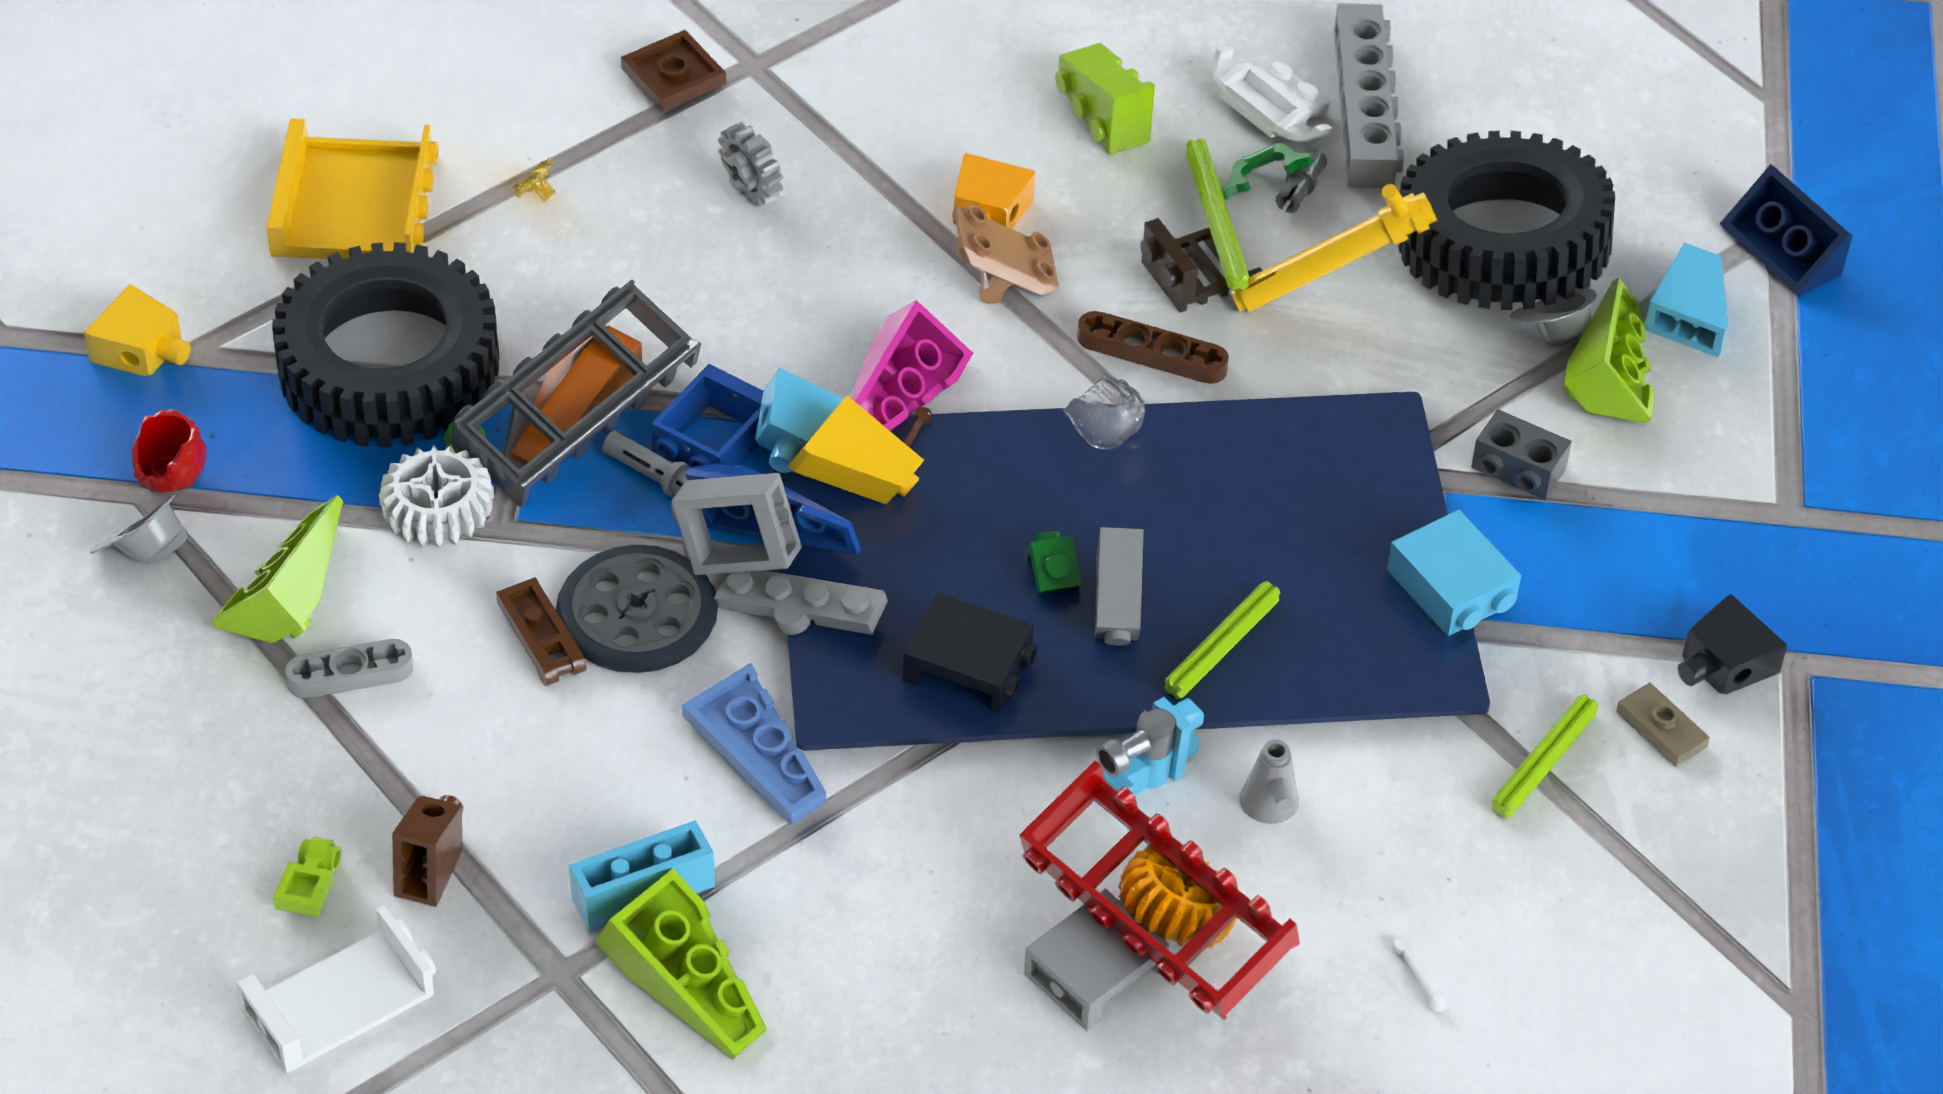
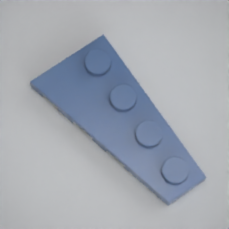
M749 663L682 705V716L790 825L826 803L825 789L803 751H799L795 745L788 725L777 714L774 708V701L767 689L762 688L752 663Z

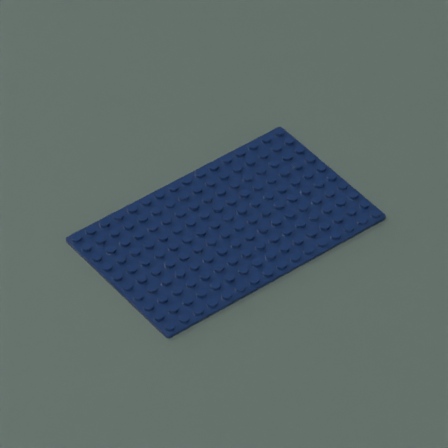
M1418 392L932 414L931 421L928 424L922 425L910 446L916 454L924 459L914 472L920 479L905 497L897 493L887 504L793 471L782 473L774 470V473H780L783 486L850 521L861 548L858 555L801 545L802 548L788 569H782V573L884 590L888 600L872 635L819 626L812 619L810 625L803 632L795 635L787 634L796 746L800 750L1135 733L1140 715L1144 711L1148 713L1153 710V703L1162 697H1165L1173 706L1189 698L1203 712V725L1194 730L1485 714L1489 711L1490 698L1474 627L1469 630L1463 629L1448 637L1387 571L1391 542L1448 515L1423 401ZM909 415L907 419L890 432L904 442L915 423V415ZM1100 527L1144 529L1141 626L1138 640H1130L1128 645H1109L1104 642V639L1095 638L1096 558ZM1059 531L1060 537L1073 535L1082 586L1077 589L1038 595L1031 557L1026 556L1025 548L1035 541V535ZM1268 581L1272 586L1278 587L1280 590L1279 602L1183 698L1176 699L1172 694L1166 692L1164 688L1166 685L1165 679L1262 582ZM937 593L1034 625L1033 643L1038 645L1036 658L1030 669L1024 668L1021 672V684L1014 700L1007 699L1000 713L991 710L992 696L990 694L929 673L925 674L919 687L903 681V653Z

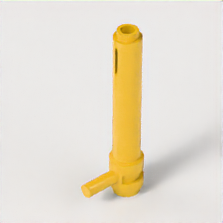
M1394 184L1385 185L1382 189V196L1388 205L1378 209L1377 215L1250 276L1247 289L1231 290V295L1239 311L1242 312L1247 309L1251 312L1391 243L1398 245L1408 240L1407 235L1418 231L1420 234L1429 230V225L1438 220L1425 193L1422 192L1416 196L1414 193H1411L1402 198Z

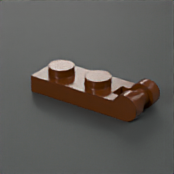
M536 577L496 592L497 604L537 668L538 675L544 686L558 682L559 676L571 673L574 676L586 671V662L582 652ZM557 652L562 653L563 657L553 661L549 656Z

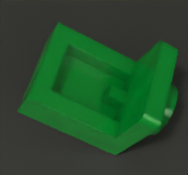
M1059 531L1035 535V541L1031 542L1025 548L1026 556L1031 557L1038 595L1080 588L1082 582L1073 535L1060 537Z

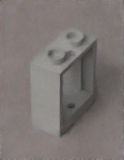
M780 473L686 480L672 500V516L679 524L684 539V554L687 559H690L695 575L788 569L802 548ZM752 504L764 544L713 548L701 508Z

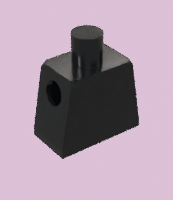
M1730 594L1689 630L1682 653L1684 661L1678 665L1677 670L1681 680L1688 686H1694L1705 679L1719 693L1729 694L1780 673L1788 645L1738 599Z

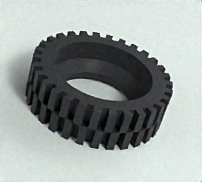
M1499 130L1488 131V138L1484 139L1480 138L1478 132L1467 134V142L1464 143L1458 137L1447 140V149L1437 144L1430 148V156L1424 153L1416 158V165L1410 164L1406 170V177L1403 176L1399 192L1402 198L1411 193H1414L1416 196L1424 192L1438 220L1429 225V230L1420 234L1418 231L1407 235L1408 240L1398 244L1399 253H1402V262L1404 266L1410 265V274L1415 279L1422 276V285L1429 290L1438 285V295L1449 298L1453 293H1456L1457 303L1468 305L1471 299L1479 300L1478 308L1490 309L1491 302H1500L1501 310H1512L1513 303L1522 302L1524 310L1535 308V300L1539 299L1542 300L1545 306L1556 304V294H1560L1567 300L1575 296V287L1579 289L1590 287L1591 279L1597 281L1602 275V268H1607L1609 263V256L1612 251L1615 191H1613L1611 178H1606L1607 171L1603 166L1595 167L1596 159L1589 154L1580 158L1581 149L1574 145L1564 150L1563 141L1553 137L1549 143H1544L1543 135L1532 133L1530 139L1521 138L1522 131L1510 130V137H1500ZM1511 199L1544 206L1558 213L1559 217L1535 230L1519 233H1499L1474 227L1461 220L1453 210L1478 201Z
M394 242L393 251H383V243H372V252L362 254L360 246L349 248L350 257L342 259L338 252L328 256L329 266L324 267L317 261L309 266L310 278L300 273L293 279L295 289L287 287L282 293L283 303L278 302L275 308L276 319L272 321L273 342L281 391L284 397L287 396L289 407L293 412L299 410L300 419L307 425L314 420L315 430L321 434L326 435L333 428L335 440L346 442L349 435L352 434L355 435L356 445L368 447L370 438H378L379 447H391V438L395 437L402 438L403 446L414 444V434L422 433L426 441L436 438V427L441 425L447 431L457 413L465 406L471 405L473 407V405L481 401L487 389L495 383V376H498L500 358L494 301L493 298L490 299L488 287L485 283L480 285L479 275L474 270L466 273L465 263L456 258L449 265L447 253L437 250L433 257H428V248L422 245H416L413 253L406 252L405 243ZM382 311L418 313L433 318L446 326L441 341L431 352L412 363L393 368H368L355 365L339 357L325 341V338L342 324L366 314Z

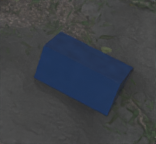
M1772 164L1766 168L1720 222L1723 228L1799 296L1842 275L1853 236Z

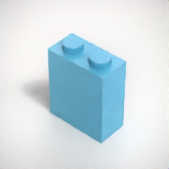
M1460 509L1391 542L1387 571L1448 637L1463 629L1469 630L1475 627L1481 620L1497 612L1503 613L1516 603L1521 574Z

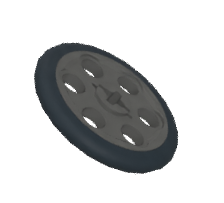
M629 545L597 553L582 562L564 582L558 594L555 610L582 652L584 659L599 667L617 672L643 673L670 667L694 654L708 639L717 620L719 605L716 599H714L716 591L708 576L695 575L690 559L675 551L658 546ZM644 571H652L659 575L657 579L650 582H644L636 578L639 573ZM606 580L615 582L618 585L612 591L607 592L600 591L595 587L599 582ZM674 593H683L689 596V600L682 604L671 603L667 598ZM632 605V606H634V607H636V608H633L632 610H630V609H629V606ZM644 605L645 609L642 610L638 607ZM594 612L607 616L603 622L596 624L589 623L584 619L588 614ZM663 625H673L679 631L672 636H663L657 632V629ZM622 635H632L638 639L636 643L630 646H622L615 642Z

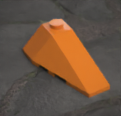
M609 325L606 326L616 338L642 361V342ZM591 336L548 371L533 404L565 433L634 375ZM526 419L511 450V458L526 465L552 443Z

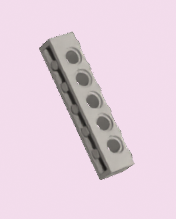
M1337 3L1334 41L1347 187L1383 188L1387 184H1394L1396 173H1402L1403 149H1397L1401 141V124L1394 123V120H1397L1398 97L1391 96L1395 92L1396 84L1395 71H1389L1393 63V46L1386 45V42L1389 43L1390 20H1384L1382 4Z

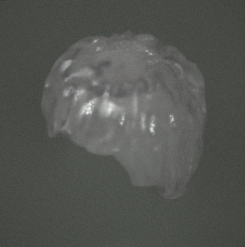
M1104 374L1085 393L1071 400L1069 405L1063 409V413L1071 419L1074 428L1088 444L1101 450L1113 449L1122 445L1131 435L1139 431L1144 421L1145 402L1140 397L1139 392L1130 387L1125 380H1117Z

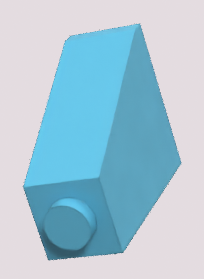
M1684 242L1650 301L1645 330L1719 358L1728 327L1722 256Z

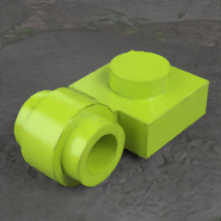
M314 836L311 840L304 839L298 852V864L288 862L273 896L275 909L319 917L334 882L332 873H335L340 865L341 847L335 845L333 840Z

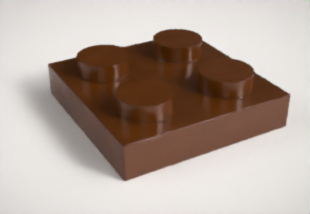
M686 29L621 57V69L661 112L726 84V72Z

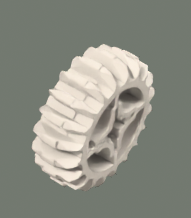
M433 445L431 451L423 452L417 447L414 456L402 454L400 463H390L388 474L383 475L380 488L381 493H379L383 517L386 523H390L394 534L403 533L407 542L418 538L422 547L428 541H435L440 547L443 540L450 539L457 544L460 535L472 538L474 528H484L486 517L491 516L493 508L494 487L491 485V476L488 473V469L483 468L479 458H470L467 450L456 454L451 445L445 451L438 450Z

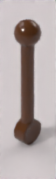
M920 407L915 411V423L903 442L909 448L922 425L928 424L931 421L932 413L927 407Z

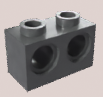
M1497 409L1476 439L1471 468L1546 500L1567 468L1572 441Z

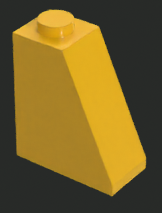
M847 395L787 467L801 475L887 504L897 493L905 497L920 479L914 472L924 459Z

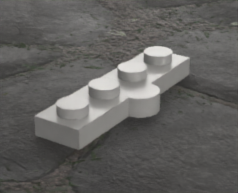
M766 570L726 573L714 597L718 602V608L775 618L779 629L788 635H795L806 630L810 625L811 619L819 626L872 635L888 602L884 590Z

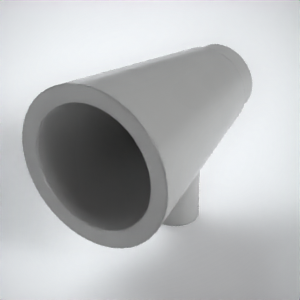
M1270 740L1265 743L1240 793V804L1244 812L1252 819L1262 823L1276 824L1284 822L1296 813L1299 806V796L1290 749L1281 740Z

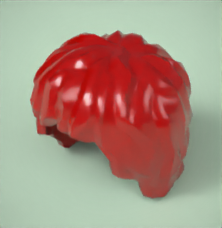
M173 409L162 410L152 416L147 415L144 417L131 453L134 469L133 475L139 481L140 486L149 489L153 493L181 491L195 483L204 469L207 457L206 446L199 433L200 428L195 426L194 420H190L188 416H183L181 412Z

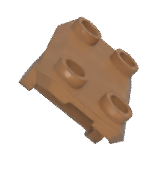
M970 204L966 209L958 205L955 206L952 212L953 223L957 225L958 237L956 241L958 250L964 264L979 270L981 278L979 295L981 301L987 304L999 302L1003 298L1005 290L1012 285L1038 296H1044L1059 288L1051 244L1043 234L1033 232L1030 236H1026L988 219L985 211L975 204Z

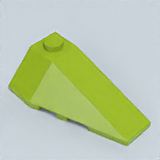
M339 495L310 511L280 543L282 549L277 551L267 561L261 563L254 571L258 577L246 589L241 587L233 593L211 621L216 629L275 643L287 635L295 638L310 626L312 621L309 616L320 601L343 500Z
M672 869L607 922L595 943L626 977L726 1055L734 1059L758 1039L767 1028L744 981L737 978L727 958L729 951L724 941H719L709 921L711 914L705 902Z

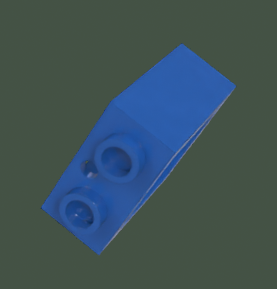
M708 364L651 423L653 452L668 461H683L690 465V467L714 463L729 466L741 465L758 446L755 438L763 390ZM708 406L744 423L719 451L682 434Z

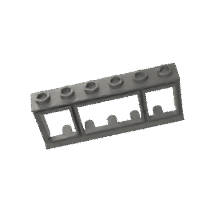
M630 280L622 288L618 286L612 288L603 297L601 304L592 312L590 310L582 312L573 322L572 328L563 335L560 333L553 335L546 342L541 353L533 359L527 357L522 360L514 369L511 377L503 383L499 380L492 384L485 392L481 401L473 407L471 405L465 406L453 419L454 427L451 442L461 451L467 450L470 458H479L483 468L488 469L491 480L521 508L528 502L530 487L540 479L546 484L553 481L558 475L560 463L569 455H572L575 459L581 458L586 453L592 436L600 430L605 435L611 433L617 426L619 414L629 406L634 411L639 410L646 402L648 391L658 382L663 387H667L674 380L677 367L684 362L690 368L697 363L702 343L692 339L634 285V280ZM624 309L631 312L668 347L667 350L647 366L605 327L608 322ZM592 336L634 376L564 433L521 392ZM508 403L552 443L520 470L477 430L479 426Z

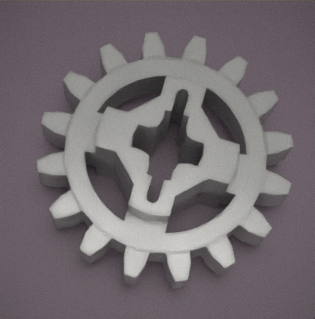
M743 122L734 124L720 132L721 137L718 138V142L722 148L718 151L721 155L723 167L726 168L730 177L729 182L737 191L739 190L741 194L745 192L750 203L755 201L758 206L766 205L780 197L779 192L783 191L784 187L779 181L783 179V175L780 173L778 161L773 156L770 143L761 134L756 136L751 125L746 127Z

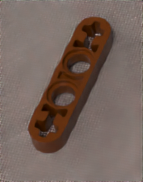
M1100 311L1087 312L1079 318L1077 339L1079 344L1088 350L1203 383H1218L1227 376L1229 355L1223 347L1217 344ZM1135 337L1141 339L1144 343L1139 346H1130L1124 340ZM1167 348H1174L1182 354L1178 357H1168L1162 351ZM1190 355L1193 356L1192 361L1189 360Z

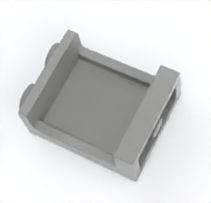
M1107 889L1100 892L1133 921L1135 920V915L1128 913L1124 909L1125 903L1120 899L1118 900ZM1084 904L1026 947L1024 975L1083 1029L1089 1031L1100 1022L1102 1005L1148 970L1152 969L1157 974L1159 973L1154 967L1156 963L1145 954L1141 957L1133 954L1122 942V935L1110 926L1108 929H1104L1097 924L1088 913L1089 908ZM1137 923L1140 927H1142L1146 932L1149 933V928L1147 926H1145L1144 924ZM1156 932L1149 933L1169 950L1167 940L1164 941L1163 937Z

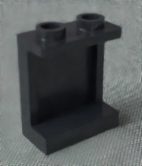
M937 593L903 653V681L919 687L925 674L929 673L990 694L992 696L991 710L1000 713L1007 699L1014 700L1021 684V672L1024 668L1030 669L1036 658L1038 645L1033 643L1034 625Z

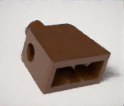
M450 795L441 796L439 799L427 796L417 797L393 831V896L434 907L438 905L462 852V812L464 807L456 797Z

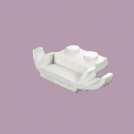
M1229 46L1216 48L1213 58V76L1221 89L1219 95L1221 99L1270 138L1283 136L1289 140L1305 143L1318 142L1327 137L1332 129L1328 124L1315 126L1313 129L1306 125L1307 120L1310 118L1325 116L1330 102L1319 94L1315 86L1303 82L1284 63L1273 62L1271 64L1253 66L1248 62L1235 66L1233 63L1234 50Z

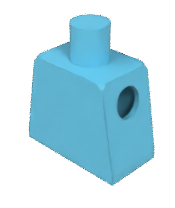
M778 368L763 391L755 438L758 445L772 451L769 465L778 472L788 473L792 471L787 466L843 398L784 369Z

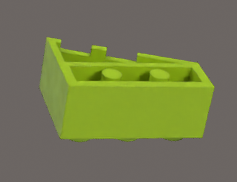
M1097 43L1059 55V70L1055 74V81L1058 90L1062 94H1066L1073 104L1076 115L1079 118H1083L1089 126L1093 139L1096 142H1100L1107 153L1111 155L1150 142L1155 85L1150 81L1140 82L1137 79L1139 74L1135 69L1125 70L1120 66L1122 65L1121 58L1103 44Z

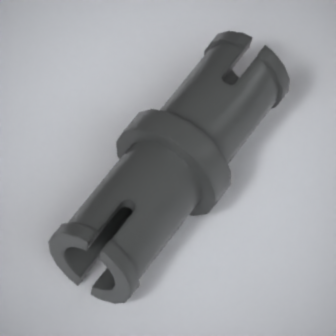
M1310 148L1305 153H1310L1313 158L1318 149ZM1322 151L1316 160H1313L1314 163L1311 166L1298 168L1293 173L1286 175V184L1275 199L1279 209L1282 210L1287 201H1290L1291 203L1285 212H1296L1304 197L1311 194L1315 189L1317 177L1327 165V157Z

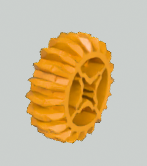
M1146 846L1143 851H1137L1134 857L1129 860L1120 876L1121 881L1118 885L1120 893L1118 897L1125 903L1124 909L1128 913L1135 915L1134 921L1147 926L1149 933L1156 932L1161 935L1164 941L1167 939L1176 941L1180 947H1183L1223 907L1150 846ZM1237 917L1207 948H1212L1215 943H1222L1225 936L1229 935Z

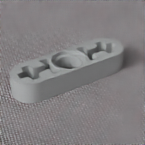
M386 639L302 654L292 658L286 665L287 686L289 691L296 697L313 698L396 683L410 676L413 671V659L410 646L400 639ZM396 658L397 663L390 664L388 659ZM374 660V668H369V661ZM352 662L361 666V669L354 674H343L338 671L339 667L345 663ZM330 668L331 676H325V669ZM310 673L311 678L302 679L301 674Z

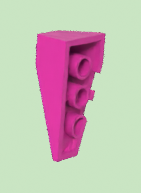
M915 300L888 315L871 343L850 398L891 431L918 408L926 405L936 395L957 382L973 352L924 306Z

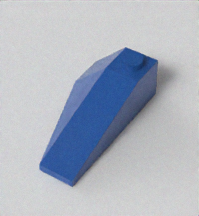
M714 463L688 468L685 476L687 480L757 475L760 473L740 465L729 466ZM784 486L801 545L853 555L859 554L861 548L850 521ZM752 504L701 508L707 528L762 538Z

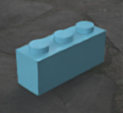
M694 820L570 864L569 875L572 901L588 931L604 927L613 916L672 869L696 893L715 887L714 852L697 821Z

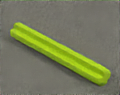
M1268 581L1262 582L1165 679L1166 685L1164 688L1166 692L1172 694L1176 699L1183 698L1279 602L1280 590L1278 587L1272 586Z
M1582 694L1574 700L1493 797L1491 809L1494 813L1500 814L1503 818L1512 817L1597 714L1596 709L1598 708V703L1595 699H1590L1586 694Z

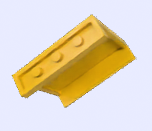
M290 118L266 227L270 256L328 259L329 255L338 252L342 259L350 257L349 248L360 246L362 254L372 252V243H383V251H393L394 242L405 243L406 252L411 253L414 252L416 245L423 246L424 226L420 222L421 219L428 218L429 198L425 194L433 190L434 172L433 168L430 167L431 164L437 165L439 153L438 141H432L430 125H424L421 142L308 137L306 119Z

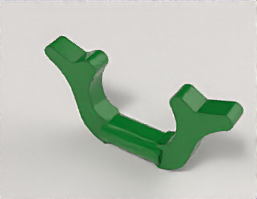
M1278 143L1248 156H1243L1233 165L1229 181L1221 188L1224 199L1227 200L1239 192H1247L1251 189L1245 176L1252 170L1274 161L1284 160V169L1287 174H1291L1298 168L1311 166L1314 163L1311 154L1298 153L1293 151L1288 145Z

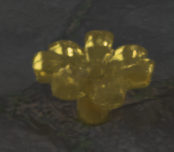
M549 157L537 164L536 171L532 172L526 180H521L512 187L514 189L513 194L520 198L526 192L535 191L544 202L550 199L556 193L546 181L549 170L554 165L552 159Z

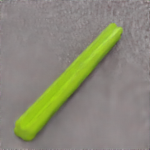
M1201 138L1196 141L1190 139L1186 143V155L1227 285L1232 291H1236L1239 288L1245 290L1249 286V273L1207 143Z

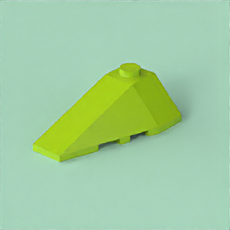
M1620 278L1613 280L1589 325L1569 358L1564 378V388L1568 396L1573 401H1579L1589 413L1646 423L1652 418L1655 397L1653 387L1650 384H1645L1644 373L1650 371L1651 368L1650 361L1644 356L1640 346L1641 343L1646 341L1643 311L1640 303Z

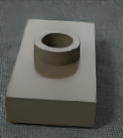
M1651 682L1618 701L1616 711L1675 767L1708 746L1710 737Z

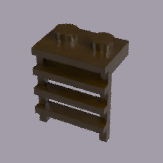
M1156 218L1144 224V236L1140 243L1142 252L1141 262L1180 313L1187 311V305L1197 301L1200 305L1208 303V297L1219 294L1221 298L1228 296L1230 289L1226 279L1198 244L1204 241L1219 260L1210 228L1208 227L1175 239L1162 221ZM1258 267L1248 271L1249 277L1262 271V269ZM1198 268L1211 285L1204 286L1197 277Z

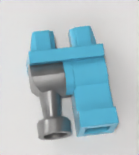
M1165 697L1153 703V710L1148 713L1144 711L1140 715L1137 730L1134 734L1121 743L1115 739H1110L1097 746L1096 756L1098 763L1102 765L1105 782L1117 792L1125 786L1136 795L1146 788L1162 786L1167 782L1169 776L1174 781L1184 776L1187 759L1199 752L1200 742L1193 730L1203 725V712L1189 698L1174 706Z

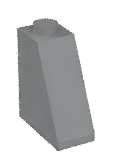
M1100 527L1096 558L1095 638L1104 639V642L1109 645H1128L1130 640H1138L1144 529Z

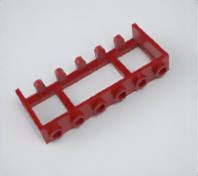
M1094 761L1019 834L1024 849L1022 857L1038 874H1042L1044 871L1056 880V887L1067 899L1074 902L1078 898L1089 908L1088 913L1097 924L1104 929H1108L1110 926L1122 935V942L1133 954L1138 957L1145 954L1156 963L1154 967L1164 980L1171 985H1175L1177 982L1190 992L1188 995L1192 1002L1207 1014L1213 1011L1225 1020L1227 1014L1291 949L1300 944L1297 923L1290 918L1283 925L1277 922L1272 917L1270 905L1264 898L1256 895L1250 900L1238 890L1236 878L1228 869L1223 867L1217 873L1204 862L1202 850L1195 842L1189 840L1185 845L1181 844L1171 835L1169 824L1164 817L1155 813L1149 818L1138 809L1136 797L1127 787L1123 786L1117 792L1106 783L1102 765L1097 761ZM1095 801L1130 831L1081 878L1046 848ZM1143 841L1223 906L1175 955L1095 889ZM1237 917L1264 939L1266 943L1217 991L1188 966Z

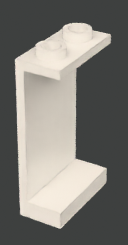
M385 906L376 909L379 926L378 932L265 990L254 974L237 981L242 1010L286 1073L434 995L432 975L436 974V969L431 957L424 949L420 951L416 949L412 943V935L406 923L401 918L395 920Z

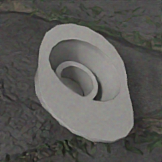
M1575 287V296L1567 300L1560 294H1556V304L1545 306L1542 300L1535 302V308L1524 310L1521 307L1512 311L1509 317L1512 321L1518 323H1535L1545 342L1550 345L1562 346L1584 333L1591 320L1590 306L1596 301L1597 294L1593 289L1587 287L1584 289Z
M175 494L164 500L148 515L102 540L90 550V554L114 545L136 562L145 564L157 563L167 558L188 537L187 531L169 504L175 497Z

